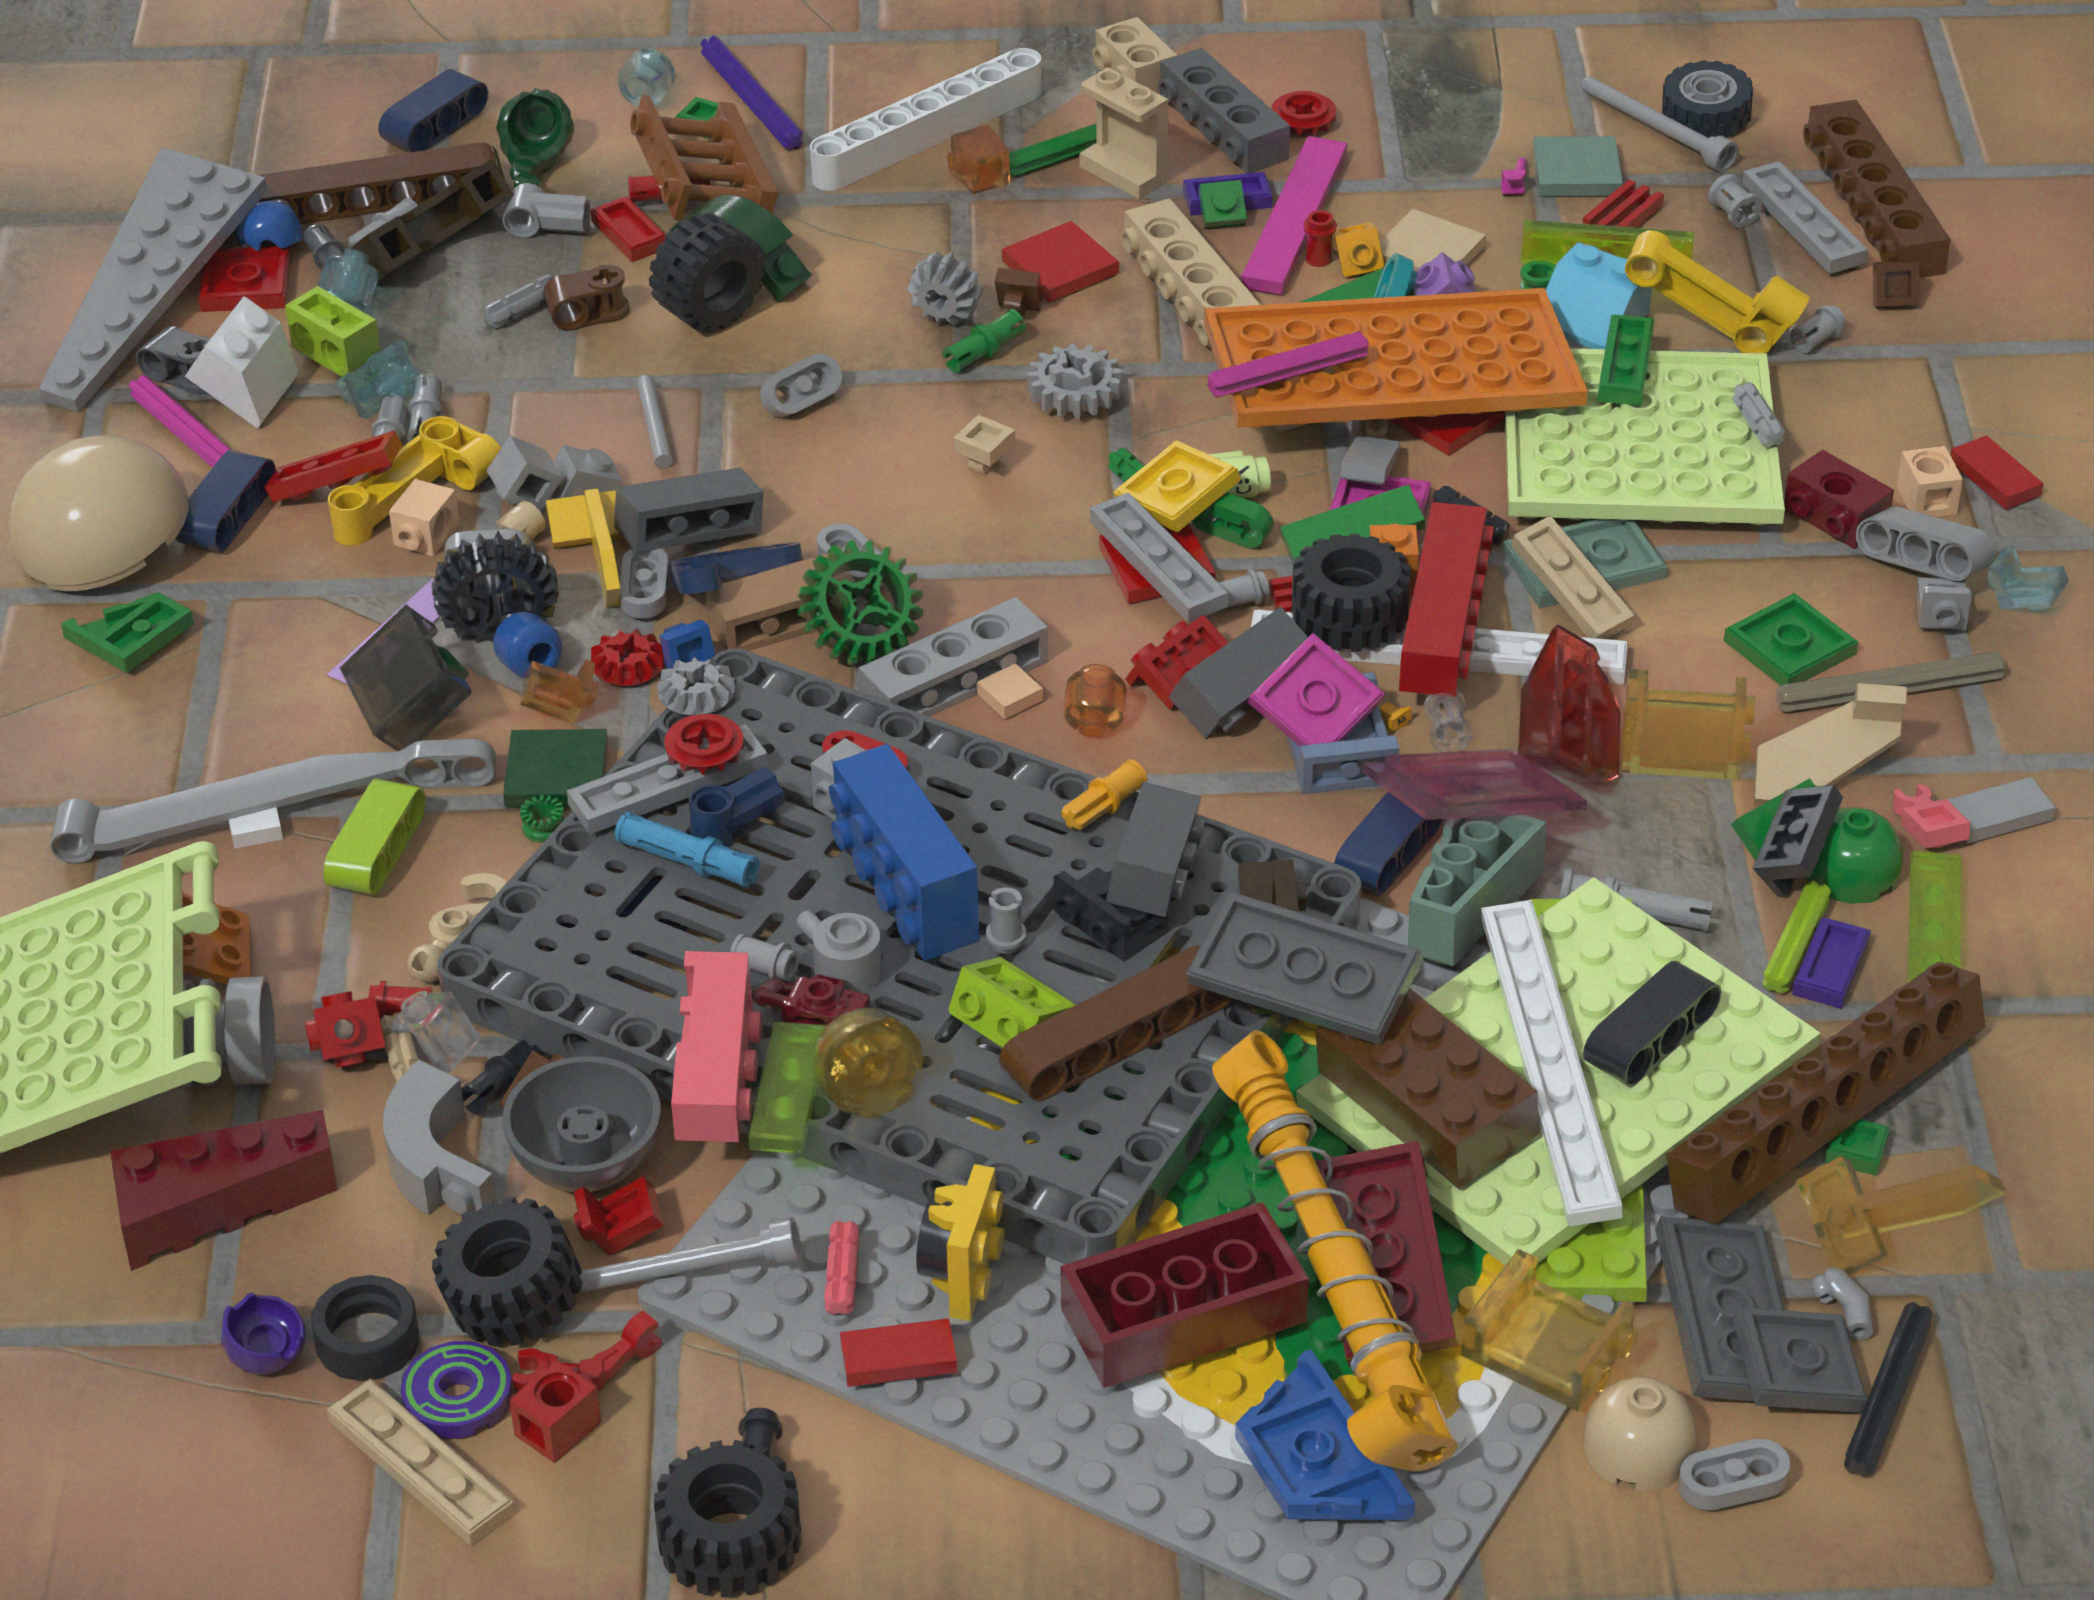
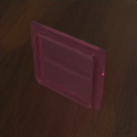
M1512 749L1385 756L1384 762L1363 763L1362 772L1425 820L1586 810L1587 800Z

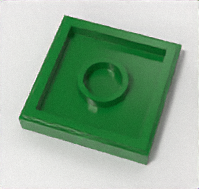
M1795 593L1725 628L1724 633L1725 643L1779 685L1811 679L1856 655L1859 643Z

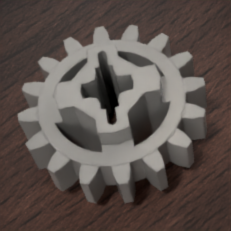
M1075 343L1070 344L1069 348L1064 349L1054 346L1052 355L1041 352L1038 354V362H1030L1029 364L1030 372L1027 373L1028 392H1031V401L1033 403L1041 402L1043 411L1056 408L1057 416L1062 417L1067 411L1073 412L1075 418H1080L1081 413L1086 412L1094 416L1098 414L1099 406L1110 409L1112 407V399L1119 400L1121 397L1122 369H1119L1118 359H1108V351L1106 350L1094 353L1093 345H1087L1083 350H1077Z

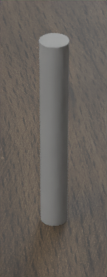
M642 375L637 379V386L655 465L661 469L668 468L673 460L654 378L651 375Z

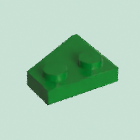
M159 592L138 598L129 604H118L102 609L104 618L78 625L76 619L72 618L61 623L65 639L125 673L131 671L194 625L192 610Z

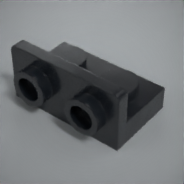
M1834 785L1785 790L1753 866V870L1776 896H1788L1795 878L1812 876L1843 800V796Z
M1099 867L1078 880L1064 870L1055 874L1054 911L1057 912L1063 921L1072 923L1091 937L1096 945L1102 949H1107L1123 962L1168 933L1169 918L1167 916L1163 917L1106 902L1111 876Z

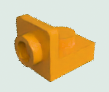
M1371 222L1340 228L1332 235V248L1338 252L1341 272L1345 277L1376 271L1384 267L1377 227Z

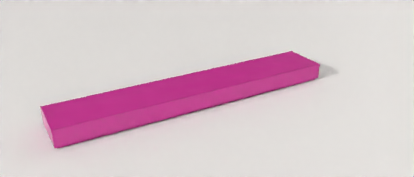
M1311 136L1307 137L1241 276V282L1248 290L1276 295L1283 294L1307 242V234L1303 229L1304 220L1308 218L1311 212L1322 210L1347 156L1346 142Z

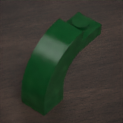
M733 195L714 197L679 221L681 222L684 219L690 221L692 215L699 213L703 216L706 213H713L718 217H722L755 240L761 246L760 251L764 253L765 261L762 264L765 267V276L760 281L777 302L804 284L812 276L810 271L786 243L793 236L790 230L771 212L746 198ZM676 223L670 230L674 231L675 229H677L678 223Z

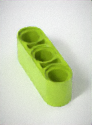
M377 778L373 779L327 853L323 870L325 884L330 887L372 896L377 895L423 819L426 805L424 789Z

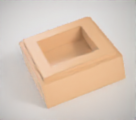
M1016 663L977 682V694L1004 719L1043 701V688Z

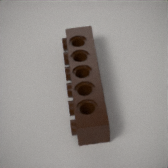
M1857 99L1810 106L1808 123L1803 128L1805 145L1807 148H1811L1816 155L1821 170L1826 171L1829 175L1836 193L1842 195L1849 207L1851 216L1857 218L1864 229L1866 239L1872 242L1879 252L1881 262L1919 261V278L1945 274L1951 241L1950 237Z

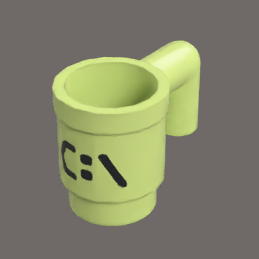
M1241 450L1209 454L1238 468L1241 480L1229 489L1228 493L1242 498H1253L1258 493L1270 491L1271 476L1266 457L1253 458L1252 455H1243Z

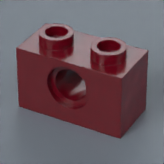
M1822 449L1788 473L1784 507L1790 513L1851 548L1856 549L1859 547L1856 541L1858 525L1863 520L1892 507L1894 489Z

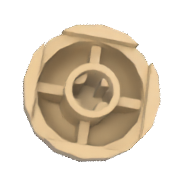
M1639 1376L1620 1379L1601 1391L1588 1410L1585 1419L1583 1451L1590 1467L1605 1481L1616 1485L1618 1478L1625 1482L1635 1483L1634 1490L1652 1491L1669 1487L1679 1480L1682 1462L1689 1455L1695 1453L1696 1421L1690 1406L1677 1390L1660 1380Z

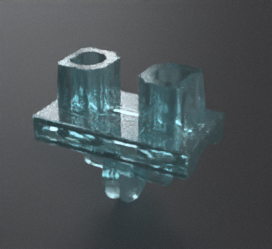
M397 340L382 352L377 351L367 359L364 365L353 373H347L340 378L337 385L344 402L354 404L360 418H369L380 410L381 402L386 396L393 398L396 395L403 398L408 396L412 392L414 381L419 376V373L409 360L406 341Z

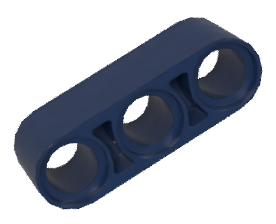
M448 69L389 107L380 118L378 126L379 135L383 140L409 152L427 150L483 111L488 101V88L481 81L454 69Z
M227 450L189 497L187 517L175 538L176 541L181 544L219 553L224 552L267 498L268 493L265 486L276 470L274 461L260 456Z
M1398 780L1344 841L1334 863L1354 871L1361 880V889L1377 896L1383 895L1435 835L1444 819L1447 800L1440 795L1404 780Z

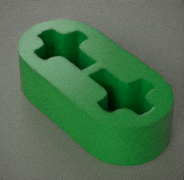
M1228 492L1192 520V523L1201 531L1247 548L1258 547L1274 528L1273 518L1263 506Z

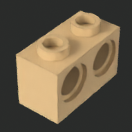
M1138 17L1095 30L1096 47L1093 48V59L1099 70L1109 67L1160 94L1158 82L1161 79V62L1176 57L1177 54Z

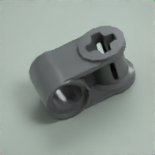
M168 326L137 351L136 362L140 370L153 381L164 382L185 389L193 394L207 393L206 391L187 379L185 375L210 338L188 333L174 326Z

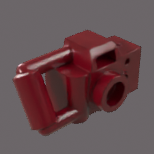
M817 974L811 979L799 977L795 984L784 982L778 977H773L759 986L753 995L755 1002L759 1006L766 1007L770 1005L782 1008V1028L857 1045L870 1018V995L844 989V979L823 974Z

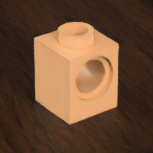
M1946 446L1902 451L1896 487L1907 508L1934 517L1957 515L1963 479Z
M418 479L411 483L389 510L394 546L433 557L460 525L455 489Z

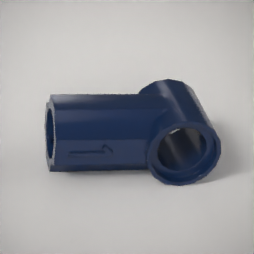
M763 767L726 787L705 785L695 789L689 797L690 835L703 839L710 836L721 840L723 846L729 847L732 845L735 839V830L784 804V791L780 787L776 775L766 767Z

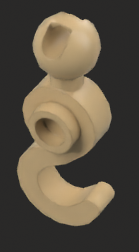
M471 874L463 877L460 881L462 897L465 900L482 897L492 899L507 882L496 874ZM489 901L449 907L435 914L429 922L431 944H422L413 949L409 955L408 970L411 976L426 983H433L439 980L437 968L439 957Z

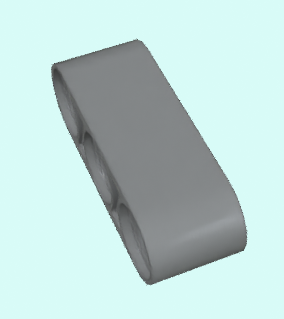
M1890 507L1863 520L1856 530V541L1864 554L1875 559L1952 581H1961L1989 567L1994 562L1996 556L1994 541L1986 532L1901 507Z

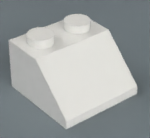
M244 296L203 348L185 377L258 429L297 377L299 371L281 322Z

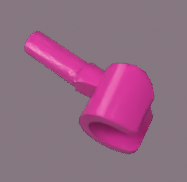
M1519 158L1514 170H1502V195L1525 194L1524 178L1526 175L1525 169L1528 164L1526 158Z

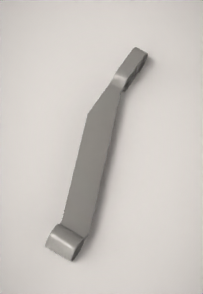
M477 739L422 740L414 742L398 752L321 755L110 810H99L93 803L84 799H69L61 803L57 808L50 849L53 855L63 862L71 864L84 863L91 859L95 851H112L267 809L278 808L367 785L376 778L386 780L401 777L411 785L426 789L484 786L494 777L496 753L489 743ZM473 757L483 760L486 765L482 768L472 769L464 766L461 761ZM418 759H429L438 766L431 770H422L417 768L413 762Z

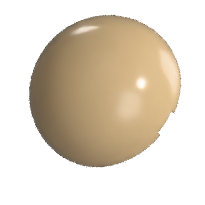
M115 435L81 437L66 442L48 452L23 477L10 508L9 534L12 549L19 565L28 577L44 582L49 589L81 591L105 586L146 566L144 558L154 552L163 542L166 546H169L174 541L187 517L189 509L188 493L183 479L174 466L162 454L150 446L127 437Z

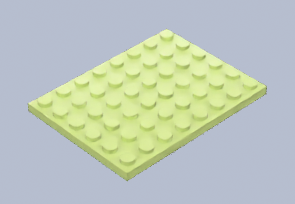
M1595 877L1537 917L1620 1200L1666 1166V1154L1686 1141L1691 1135L1699 1132L1720 1117L1726 1110L1734 1107L1758 1090L1760 1086L1768 1083L1789 1068L1795 1061L1803 1058L1820 1046L1821 1033ZM1490 951L1424 1000L1527 1082ZM1676 960L1719 985L1722 991L1721 1000L1711 1018L1635 1086H1626L1584 1060V1046L1595 1027L1669 962ZM1319 1074L1296 1091L1297 1105L1308 1111L1313 1118L1357 1152L1403 1144L1399 1138L1387 1130L1322 1074ZM1540 1124L1537 1136L1460 1189H1457L1430 1164L1425 1162L1432 1210L1519 1277L1542 1261L1554 1249L1560 1247L1589 1225L1582 1224L1568 1227Z

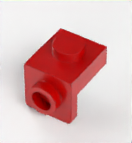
M644 1176L599 1201L584 1186L574 1191L578 1212L573 1215L578 1231L587 1242L594 1240L609 1256L664 1226L655 1187Z

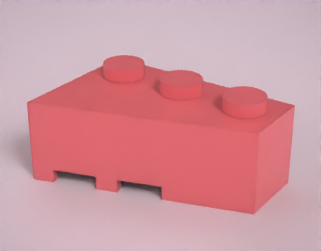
M685 951L684 970H686L688 996H681L680 1015H685L681 1042H677L671 1100L675 1140L739 1142L742 1120L750 1121L752 1116V1089L746 1088L747 1081L756 1082L758 1056L757 1050H751L752 1043H761L763 1031L762 1012L753 1011L749 954L743 952Z

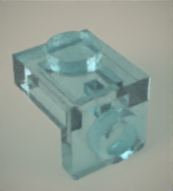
M2014 546L2004 547L1988 568L1989 586L1996 594L2000 609L2029 608L2036 611L2051 607L2069 582L2064 566L2022 568Z

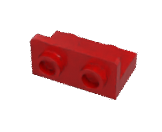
M1204 614L1189 625L1184 620L1177 623L1164 635V642L1157 647L1151 642L1141 648L1130 660L1134 667L1125 678L1129 686L1132 687L1143 679L1169 710L1176 705L1170 700L1169 695L1182 676L1228 644L1226 639Z

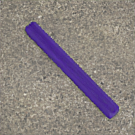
M713 35L709 39L704 38L700 44L703 47L701 54L786 150H792L795 146L800 148L803 144L801 139L803 132L718 36Z

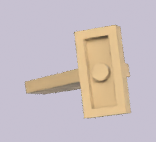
M1858 683L1852 702L1759 745L1756 753L1754 805H1762L1784 793L1785 790H1789L1809 778L1816 787L1834 785L1899 742L1901 722L1906 707L1907 687Z

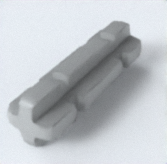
M546 274L536 279L535 285L534 283H528L503 296L504 301L497 299L487 304L483 313L485 320L488 321L492 328H499L509 323L508 318L515 320L540 307V301L546 303L544 287L553 278V275Z
M1751 382L1743 386L1740 384L1736 385L1733 389L1735 395L1732 400L1761 444L1766 448L1774 444L1780 446L1784 442L1782 436L1785 433V429L1756 386Z

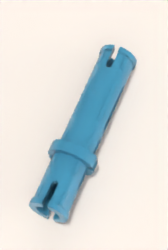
M625 812V815H622L618 820L615 828V839L617 842L694 868L696 874L707 878L712 875L719 876L748 888L749 884L754 883L759 872L760 861L758 857L732 850L729 847L723 846L721 840L710 836L704 839L698 838L672 827L647 820L631 812Z

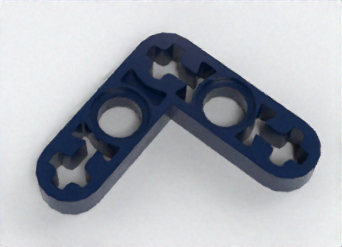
M787 542L673 559L669 561L672 585L679 593L692 594L722 588L721 579L754 575L799 562L803 559L800 542Z

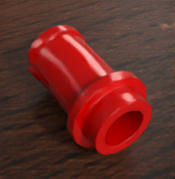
M1316 210L1311 212L1303 223L1304 232L1307 234L1306 262L1314 267H1324L1332 262V235L1337 230V223L1331 213L1324 210Z
M382 980L380 985H370L368 998L375 996L380 1019L384 1015L392 1016L396 1012L403 1014L405 1017L431 1019L433 1004L432 987L387 986V981Z

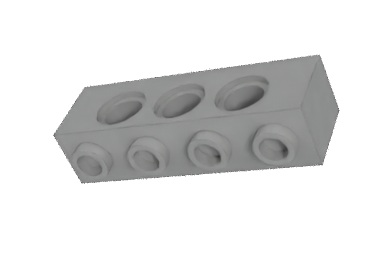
M1014 597L859 667L860 692L930 717L978 695L977 682L1016 663L1024 672H1028L1048 663V626L1017 597Z

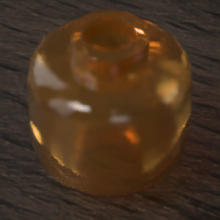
M1089 664L1076 671L1068 678L1065 686L1063 715L1066 722L1073 729L1078 730L1080 734L1089 738H1099L1108 732L1116 730L1122 725L1125 717L1127 687L1124 680L1112 668L1101 664Z

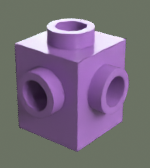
M1441 252L1431 262L1423 264L1418 269L1413 289L1415 296L1475 292L1473 284L1475 276L1464 262L1460 260L1455 262L1445 253Z

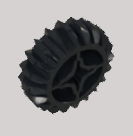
M497 531L494 539H485L479 533L475 543L471 544L461 539L458 546L459 551L447 549L446 556L444 557L445 561L437 562L436 576H434V581L432 582L434 608L437 610V615L441 616L445 628H454L458 638L470 634L476 643L482 639H488L493 642L498 626L504 619L514 613L525 611L537 614L544 621L548 617H553L555 603H557V598L559 597L557 571L553 564L550 563V558L547 556L546 551H538V547H536L533 540L522 544L517 533L509 540L503 539L499 531Z

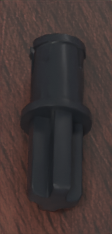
M520 1040L502 1056L490 1058L485 1064V1070L461 1088L463 1102L473 1094L478 1095L465 1108L473 1114H483L490 1105L507 1092L532 1050L541 1056L542 1050L537 1045L529 1046L525 1040Z

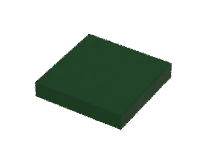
M607 729L511 730L503 792L505 807H521L522 804L525 805L526 800L531 802V797H536L537 800L540 799L539 795H544V799H547V796H552V800L557 798L558 802L562 803V807H569L567 790L605 776L608 748Z

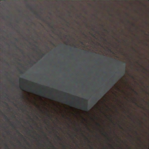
M1738 1307L1732 1320L1756 1406L1861 1413L1867 1398L1842 1314Z

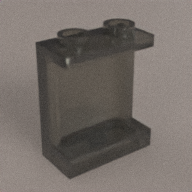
M407 604L340 667L373 736L397 752L414 742L422 741L472 693L467 681L447 668L432 639L438 633L435 624Z

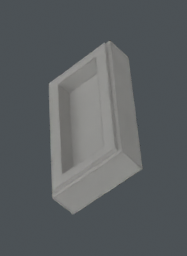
M1357 435L1341 462L1340 477L1347 480L1384 484L1399 457L1400 442Z
M2032 776L1948 799L1971 822L1969 839L1964 840L1967 844L2054 820L2056 810L2055 805Z

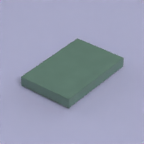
M1596 519L1561 527L1614 591L1666 578L1667 566L1634 520ZM1513 539L1503 541V555L1538 608L1559 604L1512 548L1511 543Z

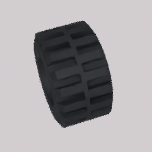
M700 213L692 215L690 221L684 219L679 222L677 229L674 231L670 230L665 236L666 240L662 245L659 244L655 251L657 254L656 259L651 261L650 270L653 274L649 277V286L653 288L651 294L659 302V305L699 332L704 330L710 333L715 332L718 327L722 330L729 327L732 320L738 321L743 316V311L747 307L750 308L752 306L755 294L759 293L762 287L760 280L765 276V267L762 266L765 257L764 253L760 251L761 246L755 240L722 217H718L713 213H706L705 216Z
M1350 533V536L1336 534L1330 535V539L1327 540L1320 538L1313 541V547H1304L1300 551V557H1296L1293 564L1292 620L1308 637L1314 633L1325 644L1331 646V649L1336 651L1351 649V652H1361L1362 648H1369L1371 650L1379 648L1381 642L1390 643L1396 639V633H1402L1405 623L1408 621L1411 571L1409 564H1406V557L1402 552H1395V546L1388 542L1381 543L1379 538L1373 536L1367 538Z
M516 1197L504 1198L502 1203L494 1204L493 1200L482 1203V1209L473 1212L470 1209L461 1215L463 1220L459 1224L452 1223L446 1229L447 1239L438 1241L434 1250L437 1258L432 1260V1270L436 1276L434 1279L457 1326L462 1332L467 1331L471 1339L477 1342L486 1339L489 1346L499 1347L504 1341H509L511 1346L523 1344V1338L532 1336L535 1340L545 1335L543 1332L545 1328L550 1325L555 1328L563 1321L561 1314L564 1311H572L576 1304L574 1295L580 1293L582 1288V1281L579 1276L582 1274V1270L559 1218H556L553 1211L546 1205L539 1207L535 1200L528 1198L524 1199L521 1203L517 1202ZM512 1268H515V1269L511 1270L510 1272L501 1275V1274L504 1273L505 1271L510 1270V1269H512Z
M722 1440L710 1442V1448L701 1450L699 1446L688 1450L687 1459L676 1458L669 1464V1474H661L657 1482L658 1492L654 1493L660 1556H663L665 1568L669 1574H677V1582L686 1588L696 1584L697 1593L707 1596L714 1590L721 1591V1597H734V1591L744 1590L746 1595L758 1592V1584L764 1582L770 1586L779 1580L778 1570L788 1571L794 1563L793 1554L799 1553L801 1545L799 1498L793 1472L787 1471L786 1462L777 1455L770 1458L769 1449L761 1445H757L753 1449L747 1448V1441L734 1440L733 1445H722ZM730 1513L747 1516L730 1523L708 1521L716 1516Z

